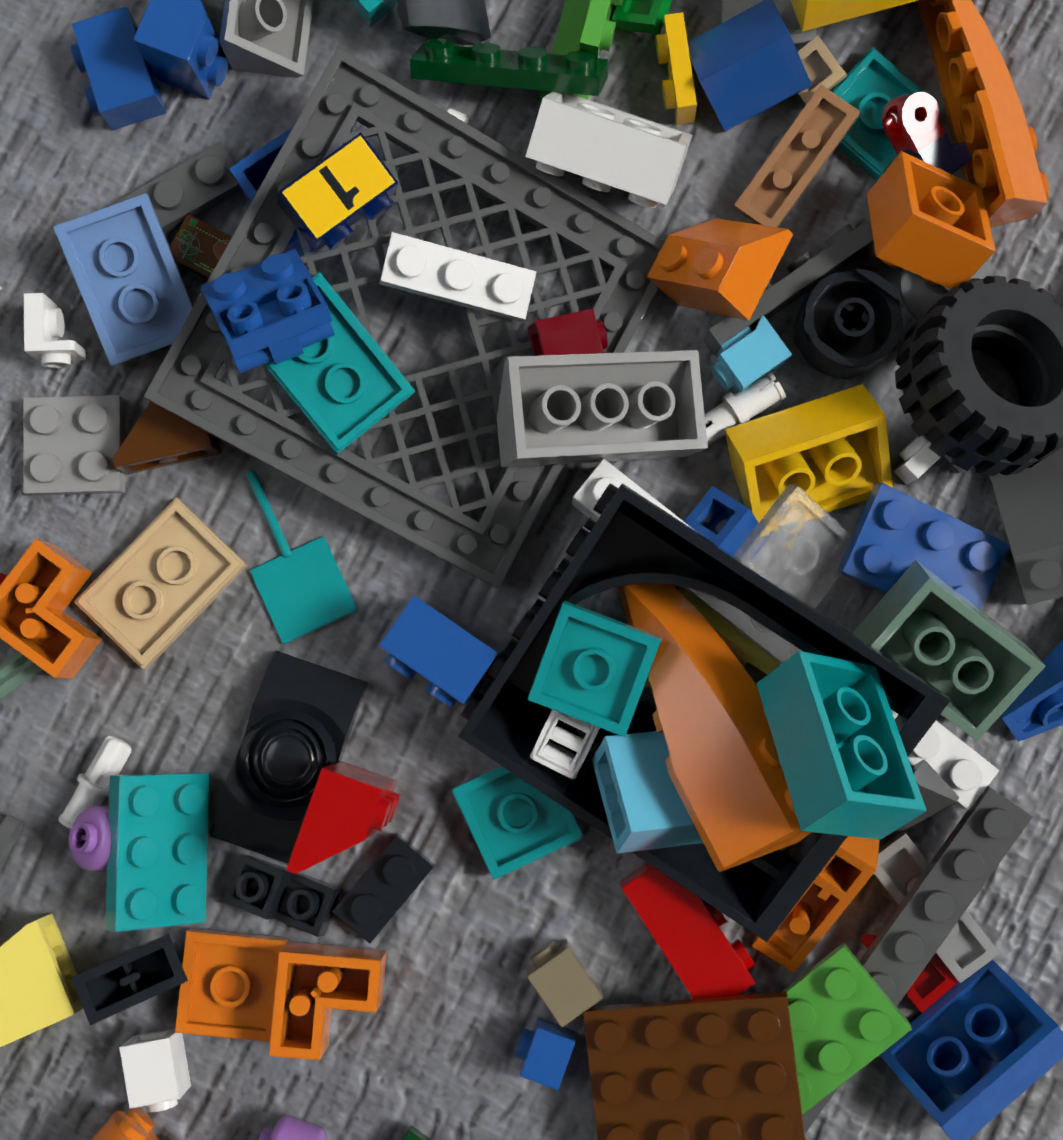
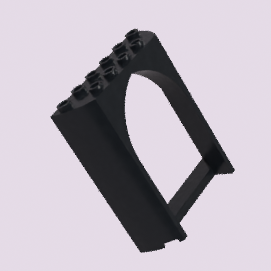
M610 483L593 508L601 516L598 520L590 517L584 527L580 528L565 552L573 557L572 561L570 562L564 558L538 593L546 601L544 602L538 598L530 611L526 612L512 634L514 638L511 639L504 651L499 654L487 672L486 677L493 681L485 695L476 691L460 716L468 722L458 737L613 840L592 763V758L602 743L600 729L577 777L571 779L530 758V754L552 709L528 700L562 603L567 601L576 605L578 602L610 588L641 583L671 584L707 593L739 609L803 652L876 666L891 710L898 713L895 722L907 756L911 754L951 700L949 696L634 490L623 483L619 488ZM561 720L556 725L582 739L586 735L585 732ZM551 739L549 740L550 742H552V743H554V744H556V745H558V746H560V747H562V748H564V749H566V750H568V751H570V752H572V753H574V754L577 753V752H575V751H573V750H571V749H569V748H567V747H565V746H563V745H561V744H559V743H557V742H555V741H553V740H551ZM811 832L792 857L779 849L718 872L704 843L634 851L632 853L765 942H768L848 836Z

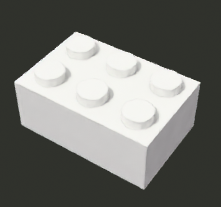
M552 92L542 99L525 157L536 160V168L545 173L564 176V172L568 171L583 176L582 184L589 188L610 192L612 186L629 192L628 199L645 207L656 208L658 202L667 205L675 189L693 135L574 94Z

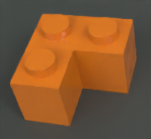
M35 538L0 585V638L52 677L73 679L102 641L100 637L64 612L93 572L57 545Z
M288 942L279 951L269 1056L321 1060L329 1046L332 1009L376 1013L383 999L387 950Z

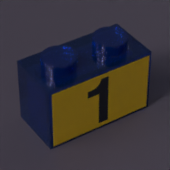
M360 132L278 191V205L314 252L325 245L331 251L354 234L351 226L364 216L373 221L394 205L395 202L391 197L395 194L398 181Z

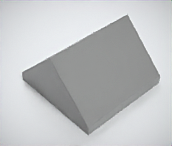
M225 0L219 43L232 70L297 78L304 76L314 0Z

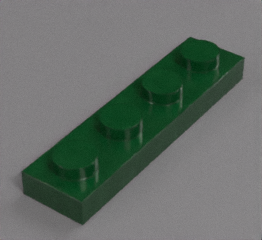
M431 39L422 43L410 59L411 79L599 96L608 78V59L595 58L593 53L587 51H573L566 55L547 54V50L540 47H525L519 51L500 50V46L494 43H478L472 47L455 46L448 39Z

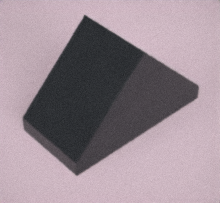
M169 934L123 951L71 977L90 1026L188 981Z

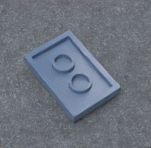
M147 193L53 226L111 366L174 343L194 306Z

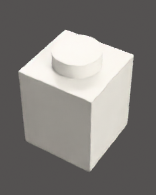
M175 1028L132 1036L119 1047L130 1109L147 1106V1112L170 1109L178 1104L177 1099H180L191 1087L183 1034L175 1033Z

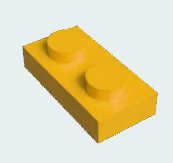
M681 12L664 15L663 34L655 35L658 64L667 63L669 76L668 80H662L665 110H674L676 125L694 123L697 102L684 14Z

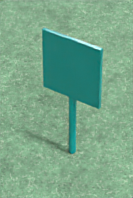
M252 470L248 471L246 474L247 479L282 553L281 556L251 569L250 573L284 645L357 611L358 608L325 536L291 551L256 473Z

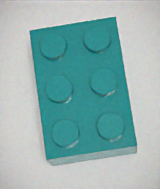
M798 651L756 683L801 831L881 840L927 811L876 666Z

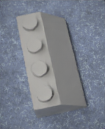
M698 350L507 357L504 364L497 412L501 467L601 462L603 459L606 461L675 458L686 457L707 449Z

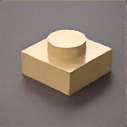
M816 36L798 51L812 84L810 88L798 93L805 104L808 103L821 84L831 90L847 77L845 71L819 36Z

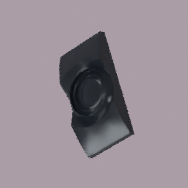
M275 651L253 702L240 749L224 783L210 836L289 863L321 769L341 762L369 682L280 651Z

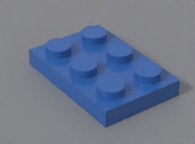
M877 483L872 489L837 569V573L885 595L911 564L917 560L982 610L1009 544L884 483Z

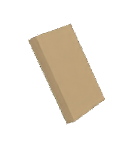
M176 497L74 603L142 669H148L248 564L188 506Z

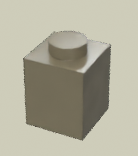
M568 939L559 946H557L555 941H551L530 957L533 964L527 968V978L561 1027H564L603 999L601 987Z

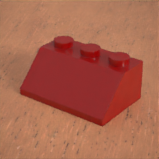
M343 761L322 768L286 871L294 874L302 872L365 841L376 830L382 831L383 826L386 827L388 822H392L400 801L401 794L393 792L397 780Z

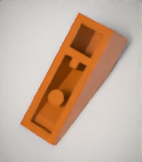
M848 836L768 942L756 936L752 947L794 973L877 870L880 840Z

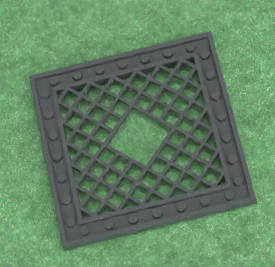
M337 47L207 283H210L223 274L235 273L263 262L269 256L285 253L297 232L304 255L300 258L304 265H307L311 277L317 274L314 262L337 256L341 257L348 281L331 287L336 293L351 290L358 313L356 318L372 336L358 287L380 282L385 261L382 244L389 243L391 233L379 236L372 210L397 204L405 229L394 233L416 238V235L441 229L445 246L455 249L449 227L474 220L481 246L463 250L464 252L474 255L484 254L485 258L494 260L492 251L516 245L523 268L537 271L536 275L558 270L565 292L564 296L541 301L538 287L534 280L531 293L533 304L528 306L527 314L536 312L538 320L546 319L544 309L568 303L570 313L578 312L579 308L576 300L597 295L590 309H594L596 320L601 319L606 329L608 346L606 349H603V352L624 353L658 289L647 278V275L665 241L556 176L537 169L536 164ZM356 122L367 127V129L351 132ZM359 136L363 139L377 136L384 157V161L381 164L395 181L392 184L395 195L371 202L368 201L349 215L353 216L364 213L371 238L345 245L338 223L332 228L337 247L311 254L304 228L308 226L282 192ZM387 139L412 154L393 159ZM421 161L428 187L403 193L396 168ZM431 165L455 180L436 184ZM464 187L471 212L446 218L439 193ZM474 190L498 205L479 210ZM431 195L438 221L413 227L406 202ZM506 212L513 237L489 243L482 218ZM517 216L541 230L522 235ZM549 237L556 262L532 268L525 242ZM559 240L579 251L582 255L564 259ZM374 247L381 273L355 279L348 253ZM590 261L597 286L574 293L567 267ZM601 265L611 270L606 280ZM201 292L144 395V398L494 588L500 587L564 464L505 467L491 493L485 470L500 466L501 461L498 458L483 463L475 437L498 430L497 423L473 430L465 403L490 396L497 419L498 394H500L501 386H495L488 361L510 354L522 356L521 351L532 349L530 341L518 343L511 319L492 315L476 320L473 309L464 307L478 356L404 376L409 383H415L422 408L396 415L394 409L388 414V418L381 419L368 430L391 425L398 451L377 458H372L365 433L359 437L364 460L346 449L337 455L322 436L287 418L302 412L298 407L284 410L276 385L278 382L264 365L266 378L239 385L231 361V351L206 302L203 292ZM503 321L510 347L486 353L478 327ZM223 363H225L231 386L216 379ZM480 363L488 389L463 396L455 370ZM448 373L455 399L429 405L422 379ZM269 386L276 411L245 395L244 392ZM457 406L465 432L439 439L432 413ZM424 415L432 442L406 449L398 422ZM467 439L475 466L450 473L442 446ZM434 449L442 475L416 482L409 456ZM401 458L408 483L375 465ZM477 472L485 499L459 506L452 479ZM444 482L451 507L419 489ZM485 506L477 521L463 514V512Z

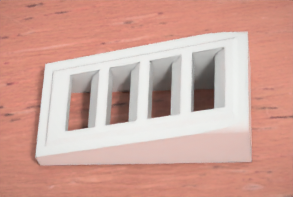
M552 709L530 754V758L571 779H575L600 727ZM561 720L585 732L584 739L556 726L558 721ZM551 739V740H553V741H555V742H557V743H559V744H561V745H563V746H565V747H567V748H569V749H571V750H573V751H575V752H577V753L574 754V753H572V752H570V751H568V750H566V749H564V748H562V747H560V746H558V745H556V744L550 742L549 740Z

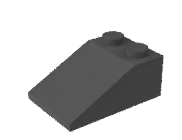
M1061 447L1032 468H1026L1020 473L1008 476L998 473L995 476H990L1026 605L1063 597V447Z

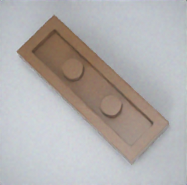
M821 84L736 201L734 209L755 224L779 227L857 120L860 111Z

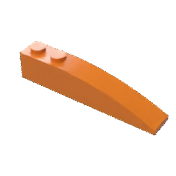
M918 0L954 143L965 142L973 158L961 167L964 180L982 188L990 228L1033 218L1048 203L1049 183L1045 173L1039 171L1035 156L1037 150L1035 131L1031 126H1027L1024 111L1008 68L985 21L972 0Z
M641 583L619 586L618 591L627 624L662 637L645 687H651L657 708L652 714L657 733H664L669 756L665 759L669 776L718 872L801 841L811 832L801 831L786 779L779 763L769 723L764 713L758 687L724 640L673 585Z

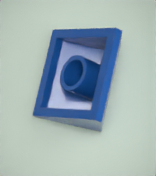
M763 0L688 42L689 55L693 67L725 132L812 86L790 33L773 0Z

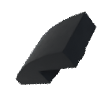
M398 0L397 11L403 30L430 40L450 34L478 44L491 38L485 0Z
M241 854L224 902L266 920H279L316 937L325 935L341 888L300 872L297 874L288 872L286 867L250 855Z

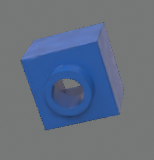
M714 486L710 488L684 521L699 534L735 557L760 527L759 522L749 508Z
M537 1017L533 1031L524 1028L517 1045L514 1057L522 1060L520 1076L559 1090L576 1042L575 1031Z

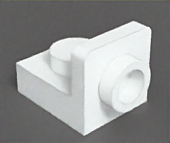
M44 293L24 294V351L38 362H41V366L47 368L71 367V361L86 360V350L73 340L58 341V337H63L65 329L62 310L57 308V305Z

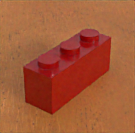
M648 863L619 881L622 890L693 999L736 996L755 984V981L748 972V969L755 965L754 961L739 939L730 944L720 929L722 925L727 923L722 912L707 902L702 901L701 898Z

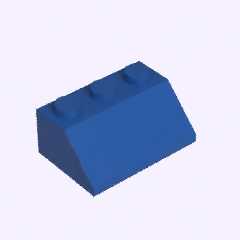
M992 959L963 982H958L910 1023L912 1027L910 1032L879 1055L950 1140H969L1063 1059V1032L1059 1025Z

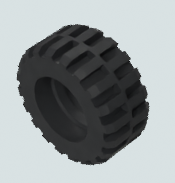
M986 276L984 279L973 278L962 282L957 288H952L905 334V342L899 346L896 357L897 365L900 366L895 371L896 389L903 391L899 402L903 413H910L914 421L911 424V428L918 437L924 435L931 443L929 449L939 457H943L946 454L952 458V465L966 471L975 467V473L980 475L995 476L1000 473L1008 476L1020 473L1026 468H1032L1063 447V305L1060 307L1052 300L1053 294L1043 288L1034 290L1030 288V282L1017 278H1012L1009 282H1006V277ZM971 348L991 355L1008 370L1018 388L1020 406L1004 400L986 385L975 367Z

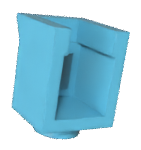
M763 315L753 332L747 327L721 345L717 352L719 357L710 368L713 376L724 390L727 391L731 388L737 394L765 376L767 372L774 373L784 366L785 360L791 357L792 354Z

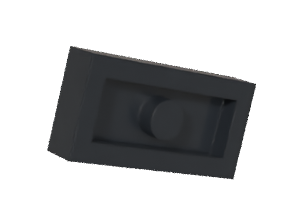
M397 834L332 912L370 944L434 868L435 864L400 834Z

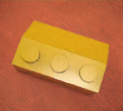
M863 384L725 429L731 467L744 505L750 509L760 524V527L755 532L756 536L868 500L874 485L877 483H884L893 488L886 415Z

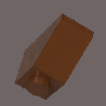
M149 402L114 455L113 463L114 468L129 475L221 454L217 437Z

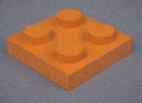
M194 928L187 930L182 967L188 981L180 985L175 1033L270 1042L279 951L288 943L289 938Z

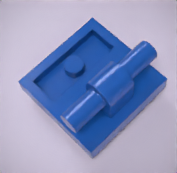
M296 249L283 254L269 256L263 262L235 273L223 274L215 281L200 286L231 351L232 359L239 374L273 361L274 365L304 354L303 348L335 336L330 323L332 318L328 305Z

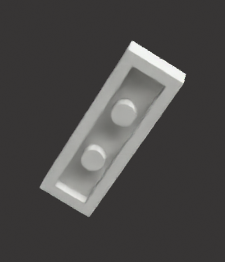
M392 232L379 284L523 322L526 319L537 271Z

